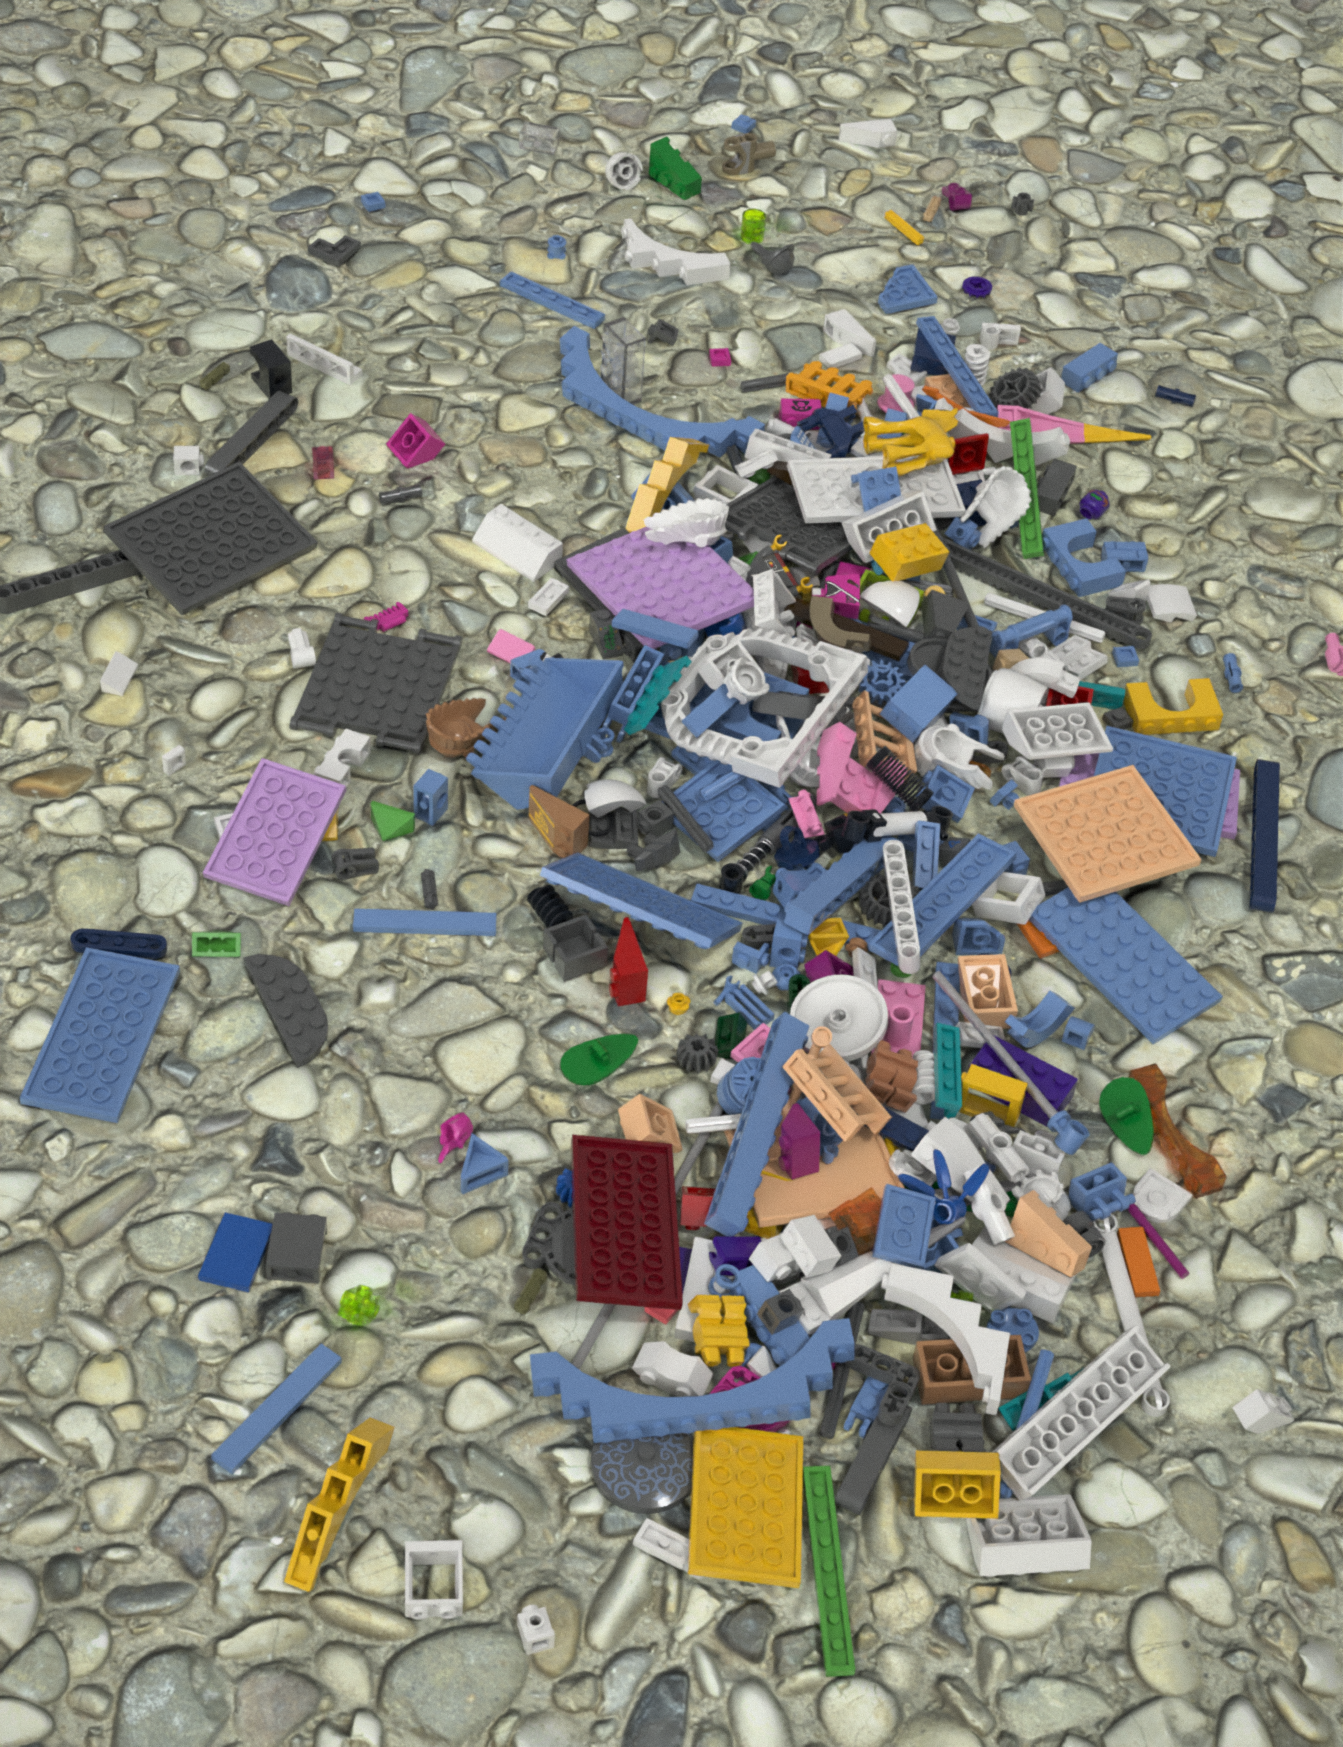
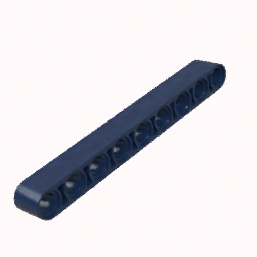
M1257 759L1253 775L1249 908L1251 910L1273 913L1277 900L1280 763Z

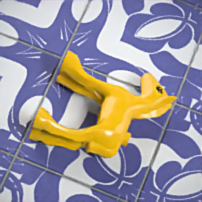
M954 408L951 411L947 409H924L921 416L898 422H889L865 416L863 419L865 431L863 438L864 451L867 455L883 451L882 469L896 467L898 477L923 469L929 465L941 463L947 458L952 457L954 453V438L948 437L946 433L958 425V420L955 418L958 408ZM907 433L894 438L877 437L880 434ZM919 455L917 458L902 462L896 461L903 458Z

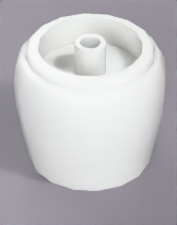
M1000 668L995 670L988 680L978 714L989 720L990 730L1003 733L1002 727L1007 710L1045 707L1049 688L1024 674L1011 669Z

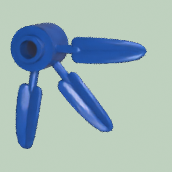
M935 1149L933 1150V1159L938 1186L943 1190V1199L940 1200L934 1196L936 1193L935 1189L913 1176L900 1174L898 1179L912 1191L936 1197L933 1217L941 1224H951L965 1216L967 1208L964 1198L967 1195L973 1196L977 1192L990 1169L986 1163L982 1164L962 1187L964 1192L960 1197L956 1195L948 1196L947 1188L952 1185L949 1169L942 1152Z

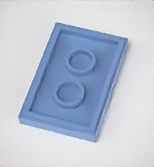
M886 1184L883 1191L872 1257L923 1270L936 1197Z

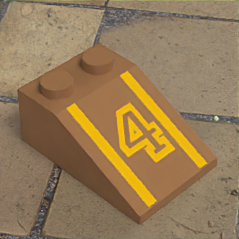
M531 785L529 787L528 819L550 849L559 857L565 858L577 852L581 853L588 846L589 814Z

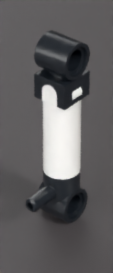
M933 806L931 811L882 814L876 809L862 810V812L849 811L841 834L845 839L852 842H862L864 838L867 842L881 841L882 836L915 834V824L919 820L940 823V839L946 841L949 837L947 831L953 813L943 806Z

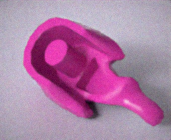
M464 1112L450 1117L440 1125V1144L443 1145V1148L438 1158L439 1163H443L446 1155L455 1148L463 1149L465 1141L473 1132L471 1120Z

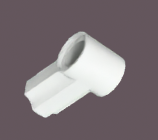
M301 628L293 629L288 634L293 668L315 666L314 648L309 644L306 631L301 630Z

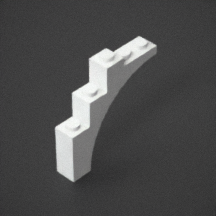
M631 218L624 219V227L621 228V234L627 243L625 260L629 262L632 269L652 266L659 277L679 274L686 285L729 279L730 262L725 253H692L667 247L645 235Z

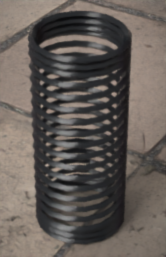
M884 746L870 759L866 767L872 770V773L875 772V775L881 778L880 780L883 781V784H886L889 790L892 789V792H895V795H898L901 801L904 800V804L907 803V807L910 806V810L913 812L918 811L932 797L934 792L929 787H926L915 798L926 786L924 784L911 796L923 783L921 781L906 795L920 781V778H918L904 792L917 778V775H915L903 787L914 775L912 773L898 786L909 775L911 770L894 784L908 770V767L893 780L905 767V764H903L891 776L903 763L901 761L886 775L899 762V758L883 773L897 758V756H894L881 769L894 755V753L889 755L891 750Z

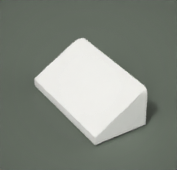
M115 651L100 680L101 691L123 696L138 668V664L120 652Z

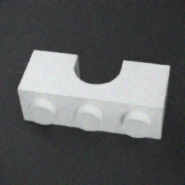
M345 729L342 735L336 738L331 751H327L322 764L316 767L314 775L345 785L347 788L351 782L350 766L347 764L362 766L371 753L370 737Z

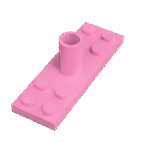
M878 979V990L882 994L888 1010V1027L882 1040L890 1043L891 1051L895 1053L900 1049L912 1051L913 1059V1054L921 1050L926 985Z

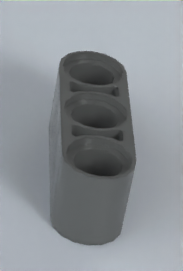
M768 691L756 701L753 700L752 711L806 720L815 711L819 698L785 691L775 693Z

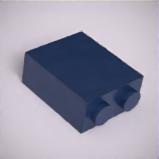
M918 328L910 369L916 372L926 371L927 374L934 376L949 374ZM947 334L955 346L956 336Z

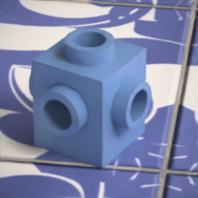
M955 517L945 534L954 540V543L971 550L978 544L982 532L976 529L978 525L973 521L967 519V521L961 523L960 518Z

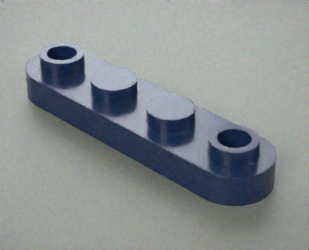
M81 928L75 930L70 937L72 949L79 953H84L87 947L133 957L158 959L163 957L168 950L166 939L157 934Z

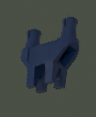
M854 405L841 411L818 408L812 412L811 416L797 422V425L802 428L804 433L816 426L822 429L832 446L831 449L825 452L831 454V458H846L851 441L859 438L864 432L863 421L851 427H848L846 424L856 418L857 410Z

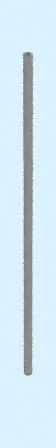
M717 1101L709 1117L721 1116L724 1109L719 1104V1101ZM711 1132L699 1133L675 1176L676 1195ZM615 1304L603 1305L571 1362L579 1370L613 1311Z

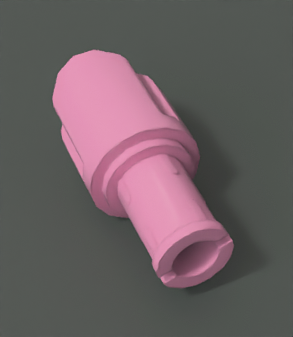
M1329 633L1325 637L1328 647L1325 651L1327 666L1333 673L1343 676V646L1340 645L1338 634Z

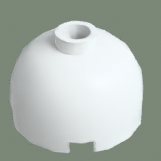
M618 152L607 161L605 174L607 180L614 187L630 190L640 181V171H642L643 167L637 156L628 152Z

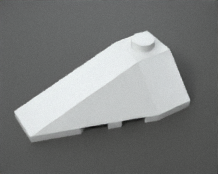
M944 1117L924 1136L911 1153V1156L936 1175L933 1150H940L949 1169L951 1187L962 1194L964 1192L962 1187L966 1182L963 1174L968 1170L985 1164V1161L966 1132ZM989 1170L988 1176L994 1189L1002 1193L1007 1205L1010 1198L994 1174ZM967 1195L965 1197L971 1202L974 1200L973 1196Z

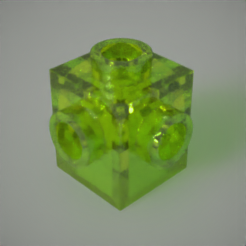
M358 1285L348 1289L340 1299V1308L337 1315L345 1318L347 1322L353 1325H363L372 1321V1319L374 1320L378 1315L380 1296L373 1293V1289L365 1285Z

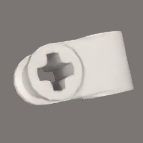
M1019 756L1015 759V762L1002 766L1003 777L1008 782L1012 779L1023 794L1029 796L1041 792L1043 771L1029 762L1026 757Z
M660 757L648 774V795L652 798H660L657 792L658 788L663 785L671 788L681 775L682 765H675L666 761L664 757Z

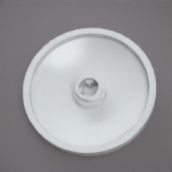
M831 975L815 980L801 990L795 998L790 1011V1015L809 1025L807 1032L809 1039L803 1048L804 1051L808 1053L811 1048V1035L817 1027L824 1026L832 1033V1040L829 1044L845 1061L860 1058L871 1052L883 1039L888 1027V1010L882 994L866 980L850 975Z

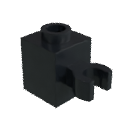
M842 814L823 823L826 835L814 838L821 851L828 850L831 847L840 854L848 853L856 843H860L849 841L841 834L847 816Z

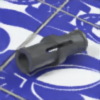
M420 484L403 488L399 486L391 491L379 492V499L382 505L394 502L404 503L405 500L422 497Z

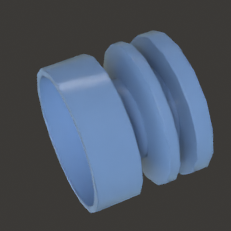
M749 1057L742 1059L722 1076L717 1085V1098L721 1107L729 1115L742 1114L760 1058Z

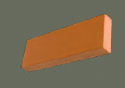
M1118 1228L1117 1236L1135 1298L1159 1296L1160 1288L1144 1228Z

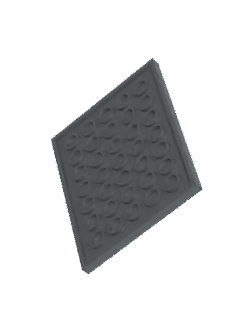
M240 461L103 526V532L181 616L317 548L318 544L312 535Z

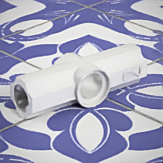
M1035 636L1019 642L1018 647L1030 658H1047L1062 662L1049 650L1046 644L1040 642ZM1064 663V666H1063V669H1062V670H1064V671L1067 672V670H1068L1069 668H1068V666Z
M982 1113L970 1121L969 1129L986 1149L987 1160L997 1164L1010 1182H1019L1028 1175L1029 1168L1011 1146V1137L1007 1133L1000 1131L988 1115Z
M978 1167L968 1170L963 1174L966 1181ZM987 1175L983 1184L973 1195L972 1210L978 1219L984 1221L993 1244L997 1245L1013 1238L1015 1235L1004 1212L1006 1208L1005 1198L1000 1191L994 1189Z

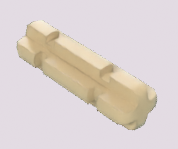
M933 196L923 214L924 221L931 222L941 204L940 197Z

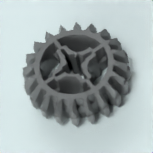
M1019 367L1017 370L1012 368L1010 372H1005V375L998 376L999 380L993 381L994 386L990 387V393L988 394L996 409L998 405L1020 406L1032 409L1031 405L1037 403V398L1041 397L1040 392L1042 389L1040 380L1032 370L1029 371L1027 368L1021 369Z
M878 873L876 878L871 876L870 880L866 881L865 885L861 888L859 907L862 914L866 915L867 920H873L874 925L880 923L883 928L892 918L886 878ZM909 881L913 899L919 893V888L914 886L913 881Z

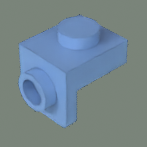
M737 942L733 947L732 963L757 974L762 966H767L771 954L768 953L769 944L764 943L758 951Z

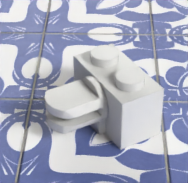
M1020 1130L1012 1147L1029 1168L1027 1176H1035V1170H1042L1043 1174L1051 1175L1053 1172L1058 1173L1065 1152L1055 1145V1136L1048 1131L1037 1130L1034 1135Z

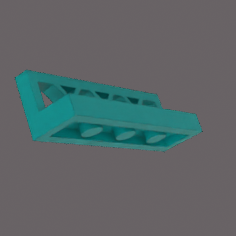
M1079 681L1078 686L1094 689L1091 706L1108 709L1122 707L1125 697L1124 688Z
M936 1023L933 1028L935 1107L944 1108V1117L950 1119L955 1118L962 1107L960 1028Z

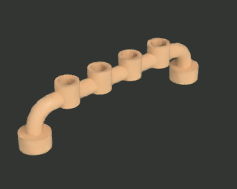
M817 1027L811 1035L812 1045L807 1054L811 1060L817 1059L821 1048L828 1046L832 1040V1033L827 1027ZM795 1082L791 1086L792 1091L788 1102L782 1108V1121L775 1129L774 1135H776V1139L768 1150V1161H775L781 1156V1147L779 1145L781 1125L792 1105L799 1100L800 1095L803 1093Z

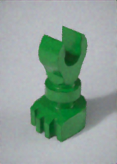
M768 866L765 870V875L754 881L749 887V892L754 898L766 901L770 897V888L776 881L775 874H771L772 866Z

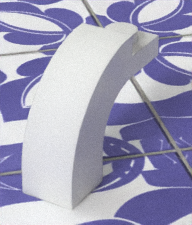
M1047 658L1026 659L1010 668L1070 698H1073L1080 681L1079 677L1062 670L1064 663Z

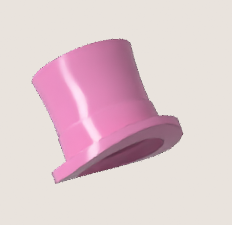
M892 375L914 407V402L911 399L915 386L913 380L905 375ZM885 385L884 395H881L877 400L878 407L884 413H887L888 408L903 412Z

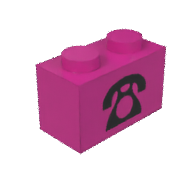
M781 398L779 418L792 427L798 426V421L811 416L815 409L821 408L820 399ZM816 426L810 430H819L820 427Z

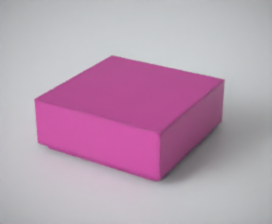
M728 348L709 349L712 367L731 366Z

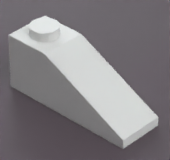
M891 119L840 124L838 139L842 142L877 148L895 146L897 129Z

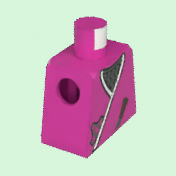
M860 574L827 576L825 578V587L812 588V596L833 598L834 613L847 618L858 619Z

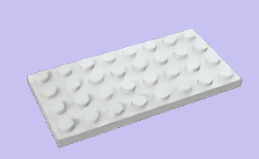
M919 455L903 458L896 461L902 462L917 458ZM883 456L788 460L787 468L805 523L844 522L864 513L859 482L852 483L851 475L862 473L865 470L874 471L882 469ZM947 459L941 463L929 465L923 469L898 477L901 495L911 490L924 492L932 518L962 517L965 514L966 510Z

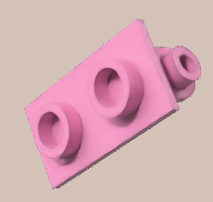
M805 789L799 791L797 797L788 799L798 826L802 830L804 838L824 835L822 823L819 821L810 798L811 795Z

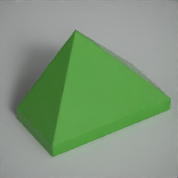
M376 801L371 802V820L383 841L414 832L415 813Z
M221 930L192 932V956L241 957V933Z

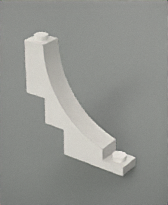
M945 398L937 400L935 409L951 411L953 407L948 404ZM965 409L957 412L955 418L958 420V425L951 429V431H948L951 437L957 439L988 433L987 452L995 463L1013 456L1011 431L989 425L972 416ZM1061 427L1042 432H1032L1035 466L1067 454L1070 438L1063 432Z
M891 1263L889 1273H884L881 1288L886 1289L884 1300L899 1303L923 1314L951 1337L968 1363L974 1387L984 1389L982 1402H987L985 1413L996 1415L1000 1403L1010 1333L978 1326L982 1304L950 1298L954 1276Z

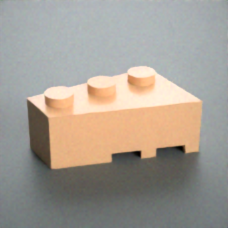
M1032 1190L1020 1197L1010 1225L1015 1236L1005 1242L1071 1278L1085 1269L1092 1246L1069 1224L1066 1225L1055 1215L1057 1212L1052 1207L1048 1208L1038 1198L1039 1194Z

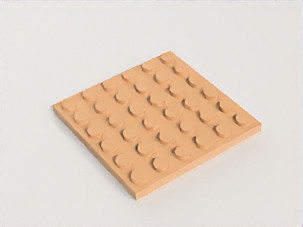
M1134 765L1022 797L1014 801L1015 809L1079 903L1200 866L1202 860Z

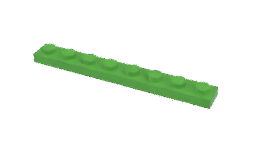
M1030 418L1010 422L1014 470L1024 476L1025 482L1028 484L1027 488L1031 491L1029 496L1032 499L1026 515L1021 516L1019 520L1024 559L1044 556L1032 426Z
M804 1466L803 1485L825 1676H854L855 1663L830 1466Z

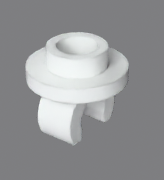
M770 971L765 972L761 977L757 974L753 975L755 980L752 984L758 994L763 992L767 996L769 994L767 988H771L778 983Z

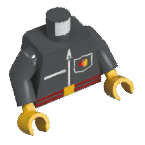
M777 535L773 545L766 546L755 555L750 564L751 569L747 572L746 582L753 588L754 575L773 569L794 597L798 596L799 592L810 593L813 584L805 586V584L810 582V578H802L798 586L779 553H774L775 550L781 551L787 543L786 541L784 544H778L777 541L781 539L782 535Z

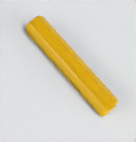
M893 210L885 212L884 218L916 245L923 244L924 236Z

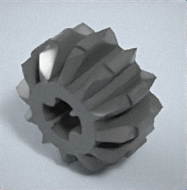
M695 1032L694 1036L686 1034L684 1039H680L676 1051L680 1067H687L688 1072L692 1069L696 1070L697 1074H699L701 1069L708 1072L710 1066L715 1065L716 1056H718V1049L715 1046L714 1039H708L706 1034L698 1036L697 1032Z

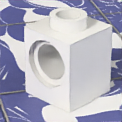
M174 446L173 461L175 475H200V467H204V454H200L199 446Z

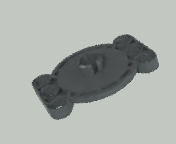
M555 1202L546 1203L540 1208L523 1247V1262L532 1269L540 1268L546 1264L556 1277L563 1282L576 1286L573 1208L563 1212L559 1204ZM553 1211L558 1216L554 1219H548L545 1217V1214ZM542 1231L550 1234L546 1239H539L536 1235ZM533 1251L539 1252L541 1254V1256L538 1259H530L527 1257V1255Z

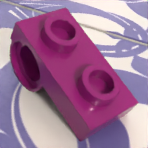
M949 183L948 186L942 187V194L948 198L950 210L970 209L972 193L958 183Z

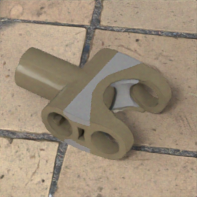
M751 133L727 138L724 141V148L736 154L722 164V171L729 175H742L753 172L755 160L771 158L776 155L774 142L757 143V136Z

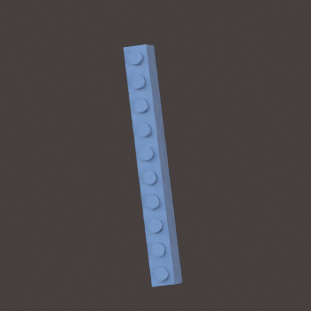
M783 1012L772 1022L704 1222L705 1225L727 1237H733L738 1232H743L748 1224V1218L746 1217L748 1211L755 1203V1197L753 1196L762 1181L760 1174L768 1163L769 1156L767 1153L775 1142L776 1135H774V1132L782 1121L781 1111L788 1102L789 1095L787 1093L794 1083L793 1079L783 1069V1065L796 1050L803 1049L809 1039L807 1036L809 1025L786 1012Z

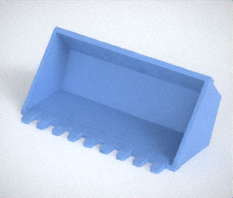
M535 656L531 657L529 664L537 672L535 673L528 668L523 669L521 675L529 681V684L527 685L521 680H517L513 684V687L522 695L518 696L513 692H509L506 695V700L514 705L513 709L506 704H501L498 708V711L506 717V720L504 721L498 716H493L490 723L498 729V732L496 733L489 728L484 729L482 735L491 743L488 745L478 740L474 744V748L483 754L480 758L474 753L467 755L466 760L475 767L471 774L476 779L481 780L516 810L529 808V787L531 785L557 797L582 756H585L594 763H598L602 757L601 753L606 752V744L596 735L623 684V661L545 658L542 661Z

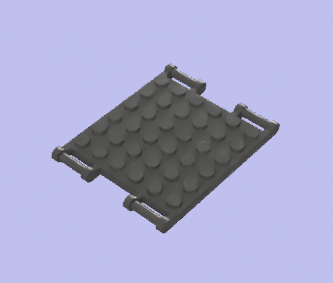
M776 476L727 504L729 511L725 522L726 530L738 535V538L744 541L750 534H753L760 540L772 544L777 535H782L781 539L777 541L778 544H784L787 541L786 546L779 553L782 560H789L809 570V573L815 576L819 574L821 569L853 549L847 540L842 522L805 523L794 487Z
M336 612L334 622L294 716L291 717L289 728L292 730L303 729L324 733L327 737L334 738L338 728L349 729L355 732L376 735V746L384 747L385 745L410 750L414 754L420 755L428 736L425 720H427L426 713H429V709L434 708L435 704H440L461 649L463 637L427 632V629L422 628L419 629L417 640L377 633L379 620H363L344 616L343 613ZM342 624H344V625H349V626H354V627H359V628H364V629H369V630H368V631H365V630H360V629L345 627V626H342ZM425 640H427V641H432V642H437V643L448 644V645H453V646H452V647H449V646H443V645L428 643V642H425Z

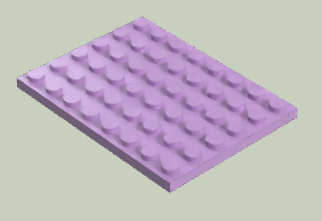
M648 527L632 531L620 538L613 539L610 542L566 559L567 566L615 616L622 609H627L700 630L754 607V589L709 545L700 548L695 543L684 541L672 542L667 545L661 542H654L647 539L645 535L646 531L653 530ZM632 633L643 646L646 645L652 649L667 644Z

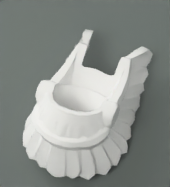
M1000 467L985 482H981L976 487L977 494L973 502L960 518V522L963 523L977 510L980 516L986 520L987 524L980 530L982 534L979 540V545L984 548L990 542H994L996 537L1001 536L1002 532L1007 531L1010 526L1014 525L1015 521L1020 520L1021 516H1025L1026 511L1030 508L1029 504L1032 499L1029 496L1031 491L1027 488L1028 484L1025 482L1024 476L1011 467Z
M697 498L695 501L688 500L686 504L672 505L669 510L662 509L661 513H654L652 517L644 519L645 526L653 529L646 531L645 535L647 539L661 542L665 545L678 541L695 543L700 548L706 545H714L726 532L725 522L729 506L722 500L718 501L716 498L712 500L709 498L704 500Z
M776 715L777 728L781 731V738H790L783 716ZM821 737L817 738L789 775L799 786L818 787L820 784V776L817 775V767L820 766V756H817V748Z
M952 723L946 727L941 725L928 727L914 743L917 772L920 773L921 777L928 770L932 771L939 765L977 789L983 787L991 790L992 781L977 765H969L973 753L976 751L998 760H1004L1005 755L960 732L957 725Z

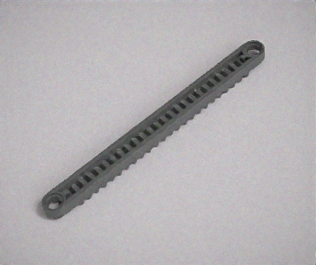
M942 537L946 548L949 550L955 569H959L960 573L965 571L967 576L972 574L975 580L981 578L982 583L987 581L989 586L994 584L998 590L1003 588L1004 593L1010 591L1011 596L1016 594L1020 600L1025 598L1027 603L1032 601L1034 606L1039 604L1042 610L1047 608L1054 611L1065 604L1072 611L1073 621L1105 631V635H1108L1109 640L1115 638L1116 643L1124 642L1138 649L1149 647L1152 639V633L1149 629ZM1136 636H1142L1145 640H1140Z

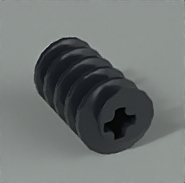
M552 885L538 887L527 896V901L531 904V907L535 910L546 928L573 919V913L569 911L568 906L564 904L563 899L560 898L558 892H555V888Z

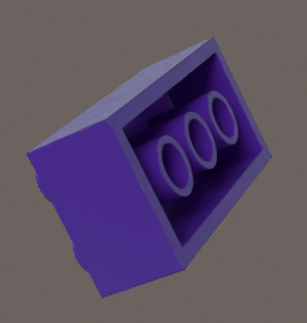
M995 1036L1056 1111H1063L1074 1096L1078 1079ZM987 1042L968 1066V1070L971 1064L1017 1079ZM1026 1090L1021 1114L1047 1127L1050 1118ZM984 1093L1009 1107V1101Z

